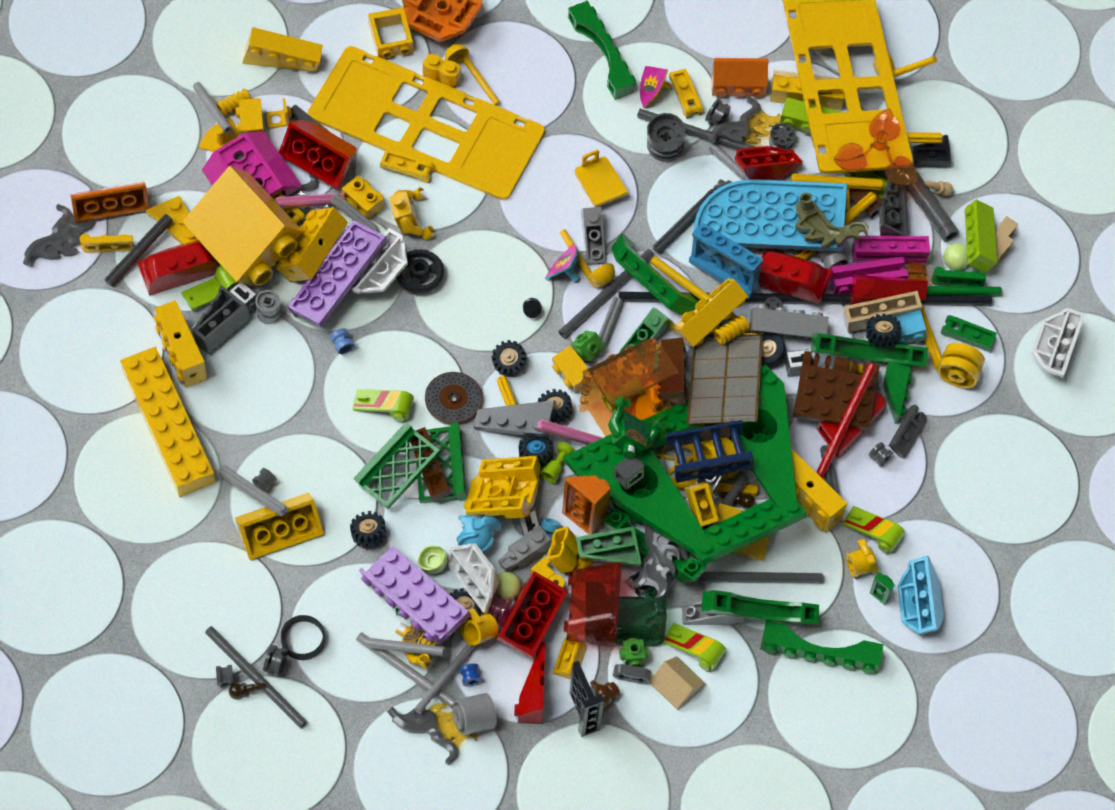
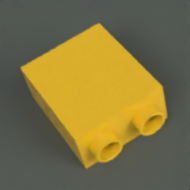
M232 166L225 170L182 221L236 282L253 287L261 286L269 281L273 275L271 268L280 258L288 257L294 252L297 247L295 240L303 232L249 172Z

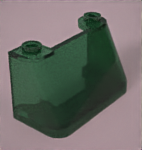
M586 583V641L593 645L622 646L623 641L629 638H637L638 640L643 639L644 646L661 645L665 640L666 594L664 597L656 599L655 596L658 594V591L655 587L650 586L645 590L644 597L605 596V588L602 585Z

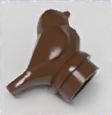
M594 680L590 681V685L595 690V696L602 695L604 699L603 711H605V707L609 706L612 700L620 696L619 689L615 682H607L605 685H602Z

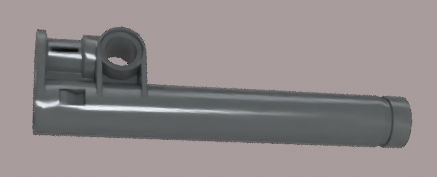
M913 164L909 168L873 170L882 178L887 177L890 171L904 176L906 188L938 234H940L943 241L948 242L958 235V228L954 225L932 191L924 185L925 181Z

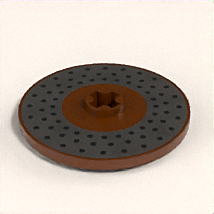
M446 372L435 377L427 386L425 405L429 413L436 420L446 424L455 422L462 424L475 417L477 410L481 408L482 392L480 386L472 377L460 372ZM451 395L455 396L456 401H452Z

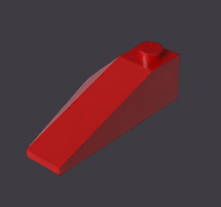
M853 274L850 305L918 291L920 301L925 300L928 280Z
M541 642L520 693L519 704L514 705V716H518V723L542 724L545 642Z

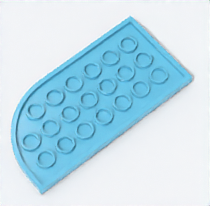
M777 180L735 181L718 188L706 198L697 212L694 231L704 223L742 247L843 252V244L838 247L836 242L825 249L821 248L823 241L805 242L804 237L808 233L800 232L795 228V224L799 220L796 214V205L800 201L801 194L809 193L812 200L833 226L844 227L847 184Z

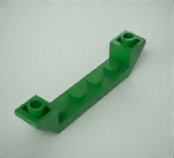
M622 233L611 247L616 262L668 309L680 315H683L686 311L688 313L695 310L698 301L690 293L682 294L633 250L636 245Z
M614 508L603 520V524L610 531L632 527L630 517L617 508ZM635 527L640 556L646 558L649 555V551L645 542V535ZM674 556L673 563L676 567V575L673 576L672 572L668 574L680 582H695L707 569V566H703L701 562L692 556L688 560L682 557L681 560H678Z

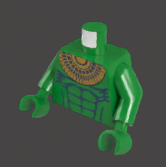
M618 397L615 400L617 409H614L608 427L612 434L613 445L623 450V456L630 459L639 452H645L658 437L657 433L659 430H664L668 427V422L660 426L662 418L653 421L654 428L652 430L649 424L623 410V408H628L631 405L630 399L624 400L625 397Z

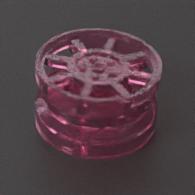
M497 594L493 598L487 614L492 615L497 624L501 626L510 610L512 600L508 598L503 599L501 595Z

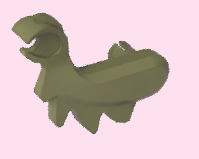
M801 194L800 201L796 205V214L799 220L795 224V228L800 232L808 233L804 237L805 242L823 241L821 248L825 249L834 242L840 247L849 237L860 240V232H864L866 239L868 238L869 226L866 223L853 222L844 227L833 226L812 200L811 194Z

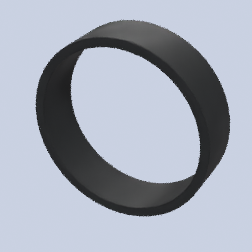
M308 615L292 617L282 627V647L286 648L288 655L294 659L309 660L314 658L322 651L325 644V632L322 624L316 618ZM297 622H310L316 625L322 633L320 645L312 652L305 654L291 651L283 640L286 630L291 625Z

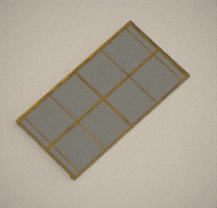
M743 333L726 342L725 345L718 343L714 335H706L700 345L693 347L687 424L727 423L733 420H743V422L757 421L763 333Z

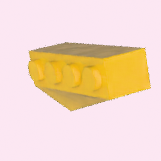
M728 278L709 293L710 298L700 300L696 303L695 310L688 313L686 311L681 315V321L676 325L672 322L669 328L679 338L683 337L687 345L691 347L700 345L708 333H713L718 328L717 325L721 321L727 320L732 315L731 312L735 308H740L745 303V299L749 297L734 279Z

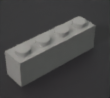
M757 305V308L751 309L749 332L771 333L777 336L812 340L813 333L827 334L829 317L823 316L821 312H812L811 315L805 314L804 310L787 312L786 308L781 307L771 310L765 305Z

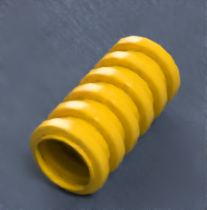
M243 88L241 92L237 91L236 94L233 93L231 96H227V99L223 98L222 101H217L216 105L221 113L226 116L232 110L236 111L235 107H239V100L251 99V96Z
M740 315L728 324L716 329L714 336L717 342L725 345L726 342L750 329L749 322L744 316Z

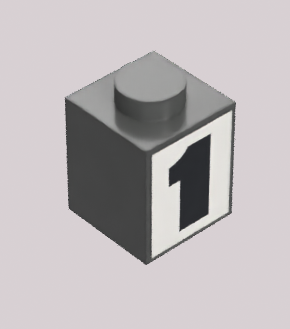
M238 283L229 290V292L247 305L248 311L251 312L256 308L257 294L246 284Z
M809 349L786 352L784 363L788 377L800 376L804 351H809ZM811 356L810 365H813L814 358Z
M635 457L625 458L614 466V478L627 490L644 478L645 466L640 459Z
M533 507L526 517L512 518L514 529L522 536L540 525L536 510Z

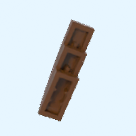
M425 427L416 430L431 443ZM414 437L410 441L411 446H419V439ZM431 449L423 450V457H429L434 451ZM419 450L413 451L415 457L419 458ZM436 458L422 473L432 501L450 495L443 472Z

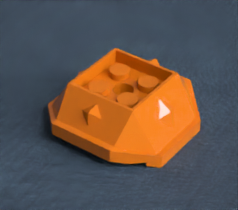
M402 0L409 28L438 42L450 40L453 37L464 34L483 6L481 0Z

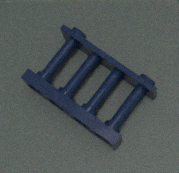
M733 420L727 423L685 431H674L666 434L667 448L674 447L679 464L674 465L676 483L753 469L752 451L744 452L739 436L743 434V420ZM731 436L736 454L725 456L720 438ZM712 440L717 458L705 459L701 442ZM693 444L698 461L686 463L682 445Z

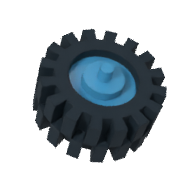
M524 436L522 437L523 440L519 441V457L537 456L540 468L541 465L545 467L553 459V442L549 440V436L548 438L528 436L527 438Z

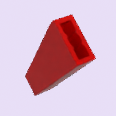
M875 391L870 426L884 413L886 406L885 398L878 394L877 391ZM818 422L816 430L827 445H829L838 426ZM848 428L835 456L837 458L842 457L865 431Z

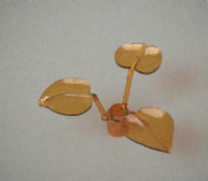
M890 108L880 112L870 122L869 133L874 137V141L866 152L863 153V148L859 144L847 143L839 149L834 157V162L840 168L855 172L866 167L867 159L865 156L873 148L878 151L886 150L890 163L886 168L888 180L897 185L911 184L917 181V171L911 160L904 156H898L894 161L891 158L888 142L899 135L900 126Z

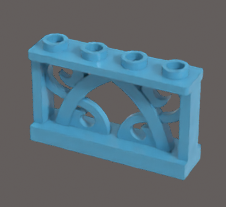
M704 223L692 233L693 243L689 263L721 283L728 278L734 279L749 296L747 298L750 299L760 288L759 277L763 259ZM720 253L730 259L734 266L721 260L717 254Z

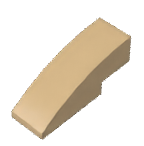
M1008 216L1003 219L995 233L997 264L987 271L989 274L1011 250L1014 242L1011 237L1015 234L1018 223Z

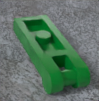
M939 266L934 269L931 282L939 286H984L986 273L979 271L967 272L957 269L944 270V268Z
M952 315L946 317V324L941 329V334L946 337H954L987 351L991 350L997 332Z

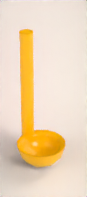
M461 44L450 46L445 53V60L454 61L458 64L464 62L491 102L498 106L501 103L468 57L469 49Z
M888 54L893 78L937 62V57L934 55L895 69L893 59ZM874 59L873 67L874 71L878 76L879 73L877 69L876 60Z
M566 229L561 230L560 235L569 248L574 242ZM578 250L576 256L578 259L577 263L592 286L599 288L612 282L615 277V268L612 263L601 265L591 272Z

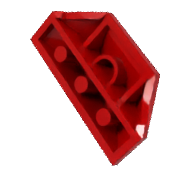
M772 146L739 148L734 158L748 180L779 181L802 165L803 162L794 150L788 149L786 151Z

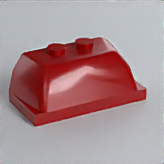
M298 120L289 122L279 153L283 158L332 187L339 189L355 157L356 147L312 121Z
M199 240L159 251L143 260L137 261L149 296L214 276L216 269L219 267L217 260Z
M764 251L761 257L763 259L759 277L761 288L820 303L833 276V270L800 257L774 251Z
M534 571L517 595L498 630L495 640L532 659L568 590Z

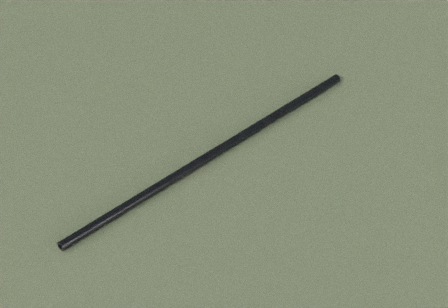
M619 291L618 298H621L623 301H659L651 292ZM754 293L750 299H745V302L765 303L766 299L776 297L782 303H815L782 293ZM691 294L698 302L700 301V299ZM824 294L820 303L850 304L851 294ZM926 295V299L921 300V303L936 305H992V296Z

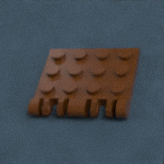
M804 351L793 417L838 426L862 377L860 374H855L858 363L856 360H853L851 372L849 373L847 372L849 359L835 357L833 369H829L831 356L827 355L825 358V368L818 367L819 353H815L813 365H810L812 352ZM866 362L863 364V373L868 365ZM874 364L877 366V369L848 428L869 431L880 368L878 364Z

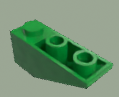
M653 307L619 353L634 364L663 335L673 321L660 310Z
M888 361L882 387L894 423L898 424L899 419L904 418L906 407H903V401L907 402L909 391L906 390V387L911 384L913 374H909L911 366Z

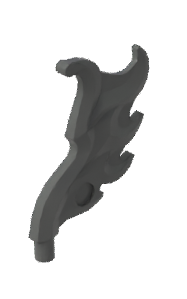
M57 204L56 210L63 213L62 217L52 227L51 235L37 239L28 246L24 253L23 264L30 266L32 258L36 256L58 258V253L63 255L75 254L78 249H71V247L81 244L80 234L91 229L95 220L75 223L74 215L71 214L70 209Z
M647 525L644 535L649 555L643 559L638 579L635 581L627 579L625 583L632 588H641L643 586L655 587L658 591L655 598L660 599L668 591V573L672 572L673 576L676 575L673 557L676 556L678 560H681V553L675 546L670 545V543H673L672 540Z

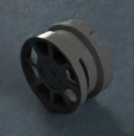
M717 99L710 107L705 121L708 123L712 122L715 127L724 123L729 115L731 106L728 104L724 105L723 101Z
M786 123L774 125L770 131L769 145L784 150H791L796 136L794 128Z
M272 644L267 652L263 671L267 673L271 671L274 675L280 676L286 663L287 649H279L276 645Z

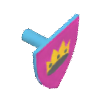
M574 244L557 259L545 279L561 272H565L574 282L579 279V276L573 271L578 261L576 258L578 249Z

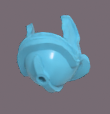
M459 515L458 520L464 526H462L463 531L457 536L456 540L458 546L476 543L484 553L492 546L494 533L501 530V523L495 516H484L482 519L471 515Z

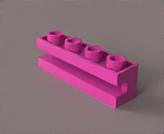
M861 236L860 240L854 239L852 244L853 263L901 256L904 257L905 263H927L928 256L930 255L929 236H868L867 239L866 236Z
M904 257L832 266L830 269L833 270V276L830 283L833 294L851 293L853 274L908 279V271L904 269Z

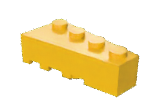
M252 27L245 45L242 64L316 72L320 64L323 45Z

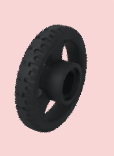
M415 249L407 252V267L410 268L411 281L407 282L401 271L396 277L398 283L405 290L416 294H424L436 289L444 277V266L441 259L435 253L429 252V250ZM416 257L427 258V259L431 260L433 263H432L431 265H429L428 262H427L426 260H424V259H415V260H414V258H416ZM429 274L437 275L431 283L421 286V284L428 281Z

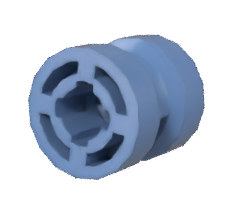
M340 328L330 335L332 343L336 345L335 349L338 354H346L354 349L355 344L352 339H349V333L346 328Z

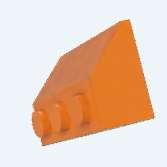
M714 58L711 74L712 96L766 97L768 58Z

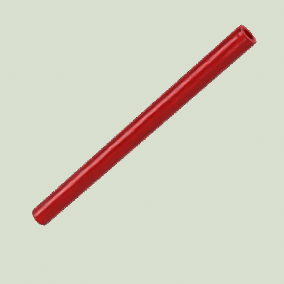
M868 363L816 471L822 479H824L877 369V366L872 363Z

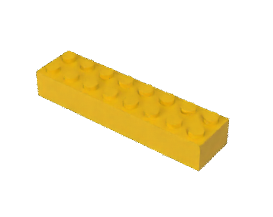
M155 346L121 359L122 372L178 496L181 497L214 484V472L157 347Z

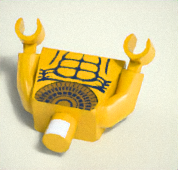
M419 187L414 191H396L389 197L394 219L402 235H422L425 240L431 239L435 235L432 233L434 228L429 225L423 230L419 226L413 199L419 201L425 197V195L420 193L424 189Z
M400 623L395 631L396 634L404 637L402 642L439 646L434 641L430 643L424 637V632L422 630L418 632L412 625L409 627ZM403 652L409 663L421 666L424 670L427 669L429 663H432L433 655Z

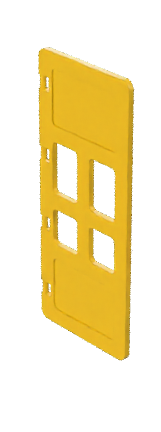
M782 0L819 171L824 174L909 168L912 165L913 158L876 1ZM795 12L796 18H791L790 13ZM872 46L879 75L855 77L847 47ZM832 48L835 53L840 78L816 80L808 50ZM805 56L806 62L801 63L799 57ZM881 89L887 109L863 111L857 91ZM843 92L848 112L824 114L821 111L818 93ZM815 101L816 108H810L809 102ZM825 147L826 154H820L819 148Z
M348 46L344 49L308 109V114L324 126L381 150L389 149L432 162L435 165L434 172L500 200H506L511 195L542 139L545 130L543 125L535 121L520 117L518 114L467 95L465 92L419 75L417 72L366 53V51L354 46ZM364 57H367L373 60V62L368 63L366 61H363ZM417 78L424 82L421 85L419 83L414 82L413 80ZM402 84H407L427 93L417 111L393 102ZM465 99L474 102L473 106L464 103ZM439 100L448 101L477 114L467 131H461L430 117ZM385 114L410 124L400 141L397 142L375 133ZM516 120L525 123L524 127L515 124ZM422 130H427L459 144L450 162H444L412 148Z

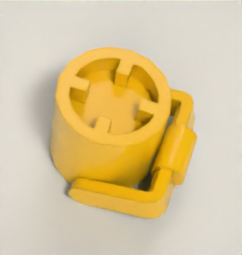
M864 538L857 541L860 549L845 555L850 574L853 577H857L870 572L873 574L877 573L879 569L873 550L867 545Z
M474 608L467 609L471 616L461 625L460 633L469 646L478 645L498 635V624L492 615L486 613L479 616Z

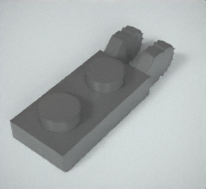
M915 404L907 410L903 421L888 445L899 457L906 456L922 428L924 419H926V415L923 412L917 414L919 407Z

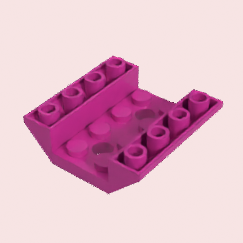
M245 132L215 150L202 168V172L212 186L225 170L232 166L249 172L256 181H262L263 184L261 186L271 197L281 191L286 196H289L302 188L301 183L265 132ZM238 154L244 155L243 159L235 160Z

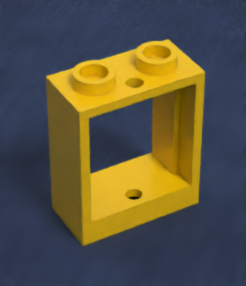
M403 7L368 14V25L378 57L390 58L413 52V40ZM402 24L406 40L381 44L377 28Z

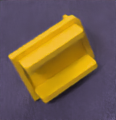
M598 149L583 155L581 166L575 168V176L594 207H600L616 199L620 200L623 196L628 195L627 189L608 158L605 156L599 158L600 151ZM595 155L591 160L586 161L587 158Z

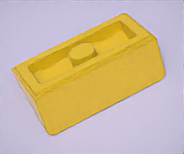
M564 638L553 670L554 675L571 680L573 662L579 661L580 665H582L587 645L582 639Z

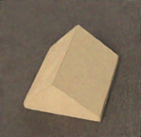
M676 656L664 661L651 678L649 684L678 710L705 685V682Z

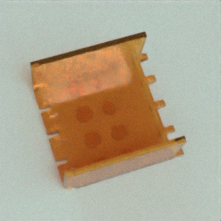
M646 339L634 346H628L622 352L616 355L612 354L604 361L582 372L583 379L581 384L584 387L580 391L583 396L579 400L581 403L579 411L585 412L588 410L606 437L611 435L608 423L614 410L610 411L607 409L602 400V394L611 407L616 405L615 400L618 397H625L624 400L630 399L631 405L628 408H623V410L636 417V403L639 396L636 394L654 385L659 386L658 383L678 374L679 371L656 339Z

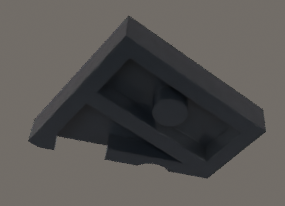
M948 135L942 136L943 139L940 144L925 143L914 146L912 151L914 165L950 166L951 155Z

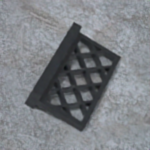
M579 661L573 662L569 694L580 716L578 731L580 736L584 737L600 731L604 699L601 694L594 696Z

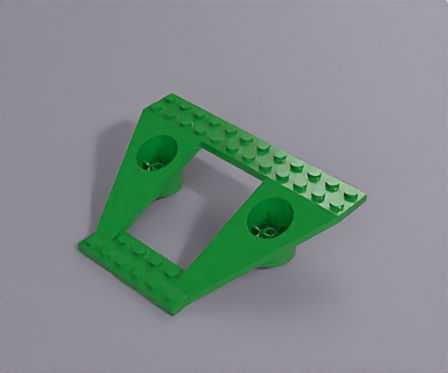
M766 364L761 366L758 419L756 422H743V434L739 436L744 452L752 451L753 469L751 471L770 499L709 528L702 529L652 450L666 444V434L674 431L701 428L709 424H687L689 399L686 405L676 404L642 420L649 424L653 430V421L662 418L660 426L668 422V427L664 430H659L657 433L658 437L645 452H639L634 456L636 459H640L645 466L644 478L627 490L614 478V466L623 461L625 457L623 456V450L613 445L612 434L563 456L564 462L577 477L597 476L600 480L604 479L611 488L609 500L618 505L621 512L628 515L631 521L644 522L695 555L703 566L807 518V511L797 502L784 382Z

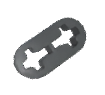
M616 664L614 666L613 677L618 680L639 684H649L652 672L646 668L625 664Z

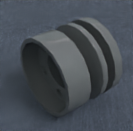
M671 113L655 115L647 125V149L649 154L660 161H671L678 158L682 154L685 144V125L677 115Z

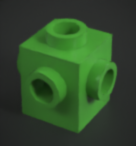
M587 330L579 334L575 341L570 344L579 357L586 361L594 360L598 353L605 348L597 332Z
M629 638L623 641L622 648L619 649L620 661L623 660L625 665L644 667L645 659L648 658V647L644 646L643 639Z

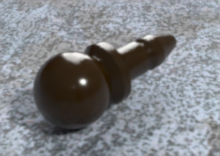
M719 493L718 495L724 499L728 493ZM739 493L734 502H736V506L741 505L744 509H749L755 505V498L751 494L743 495Z
M245 682L242 684L236 683L230 686L229 696L232 699L238 700L243 696L247 697L250 692L261 690L266 684L258 682L249 685Z

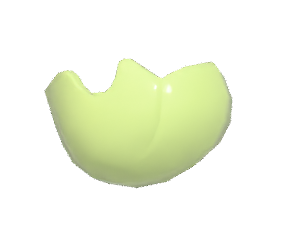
M955 243L946 248L943 258L945 265L949 269L963 270L968 267L966 245Z
M430 545L420 551L417 561L425 573L433 575L445 569L447 554L441 546Z
M501 572L497 574L499 584L494 599L498 602H511L519 594L522 585L520 579L514 573Z

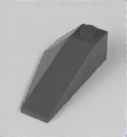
M890 171L879 211L880 236H909L905 177Z

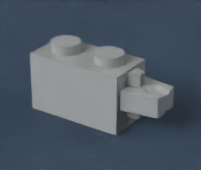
M539 525L509 545L508 552L498 560V563L505 572L514 567L521 570L549 550L551 538Z

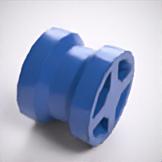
M467 664L459 669L460 674L463 676V686H474L482 682V677L478 673V664Z

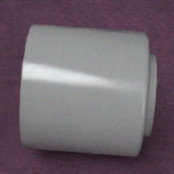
M488 693L460 698L454 701L452 716L460 734L468 735L496 727V711Z

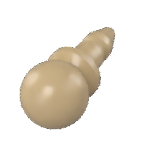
M924 182V185L934 189L936 193L947 197L953 193V186L949 182Z

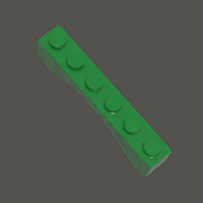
M587 0L569 7L568 19L574 30L591 39L605 55L609 68L607 88L614 100L634 93L636 79L634 75H630L627 63L622 61L619 49L614 47L611 35L606 33L604 24L601 19H598L594 6H591Z
M813 333L810 352L926 367L928 348L894 344L893 347L888 345V348H885V346L878 348V345L873 346L868 340Z
M718 590L706 591L702 595L701 612L800 626L818 625L819 621L818 604L765 600Z
M766 621L760 650H764L769 654L779 653L784 654L788 658L799 657L808 662L819 661L828 666L839 665L848 670L858 669L864 673L873 674L878 673L884 644L863 640L847 647H822L801 639L786 624Z

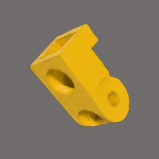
M543 557L531 568L530 575L535 571L564 588L565 581L563 577L555 574L550 569V561L546 557Z

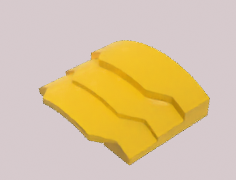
M538 457L483 459L478 475L471 480L469 493L463 505L466 515H505L506 519L526 517L534 505L540 477Z

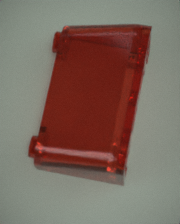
M610 562L573 570V574H569L568 586H571L568 621L564 620L563 632L567 633L566 641L614 645L622 562Z

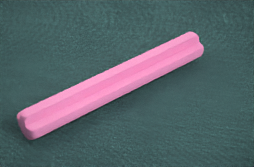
M335 194L277 197L275 201L281 208L334 205L331 203V198Z
M543 419L538 422L537 426L539 431L586 445L603 438Z

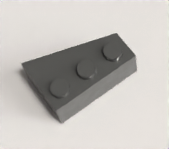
M222 285L218 289L219 293L215 299L211 300L210 307L206 313L202 314L192 330L196 344L208 354L251 319L247 305Z

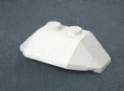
M390 228L384 233V236L387 238L386 243L352 286L351 291L356 294L385 292L408 264L405 241L401 234Z
M1066 308L1062 312L1042 321L1031 354L1044 371L1064 377L1085 317L1084 313Z
M476 543L451 547L447 556L448 567L481 611L487 613L499 584L495 568Z

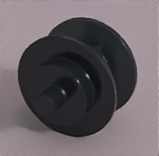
M528 298L524 301L523 312L527 317L536 318L541 314L542 306L538 299Z

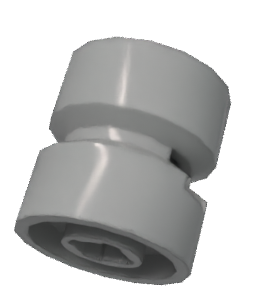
M816 250L818 257L823 261V265L827 269H830L832 266L849 263L844 252Z
M272 290L260 292L255 301L257 317L264 324H273L281 317L279 295Z

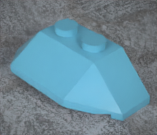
M924 556L909 561L908 567L897 586L901 622L920 635L938 630L944 619L940 581L930 557Z

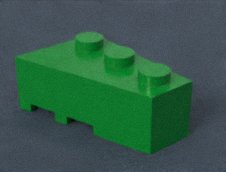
M634 526L576 537L581 560L642 567Z

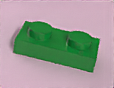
M879 572L874 578L869 593L885 605L890 600L895 584L890 577Z

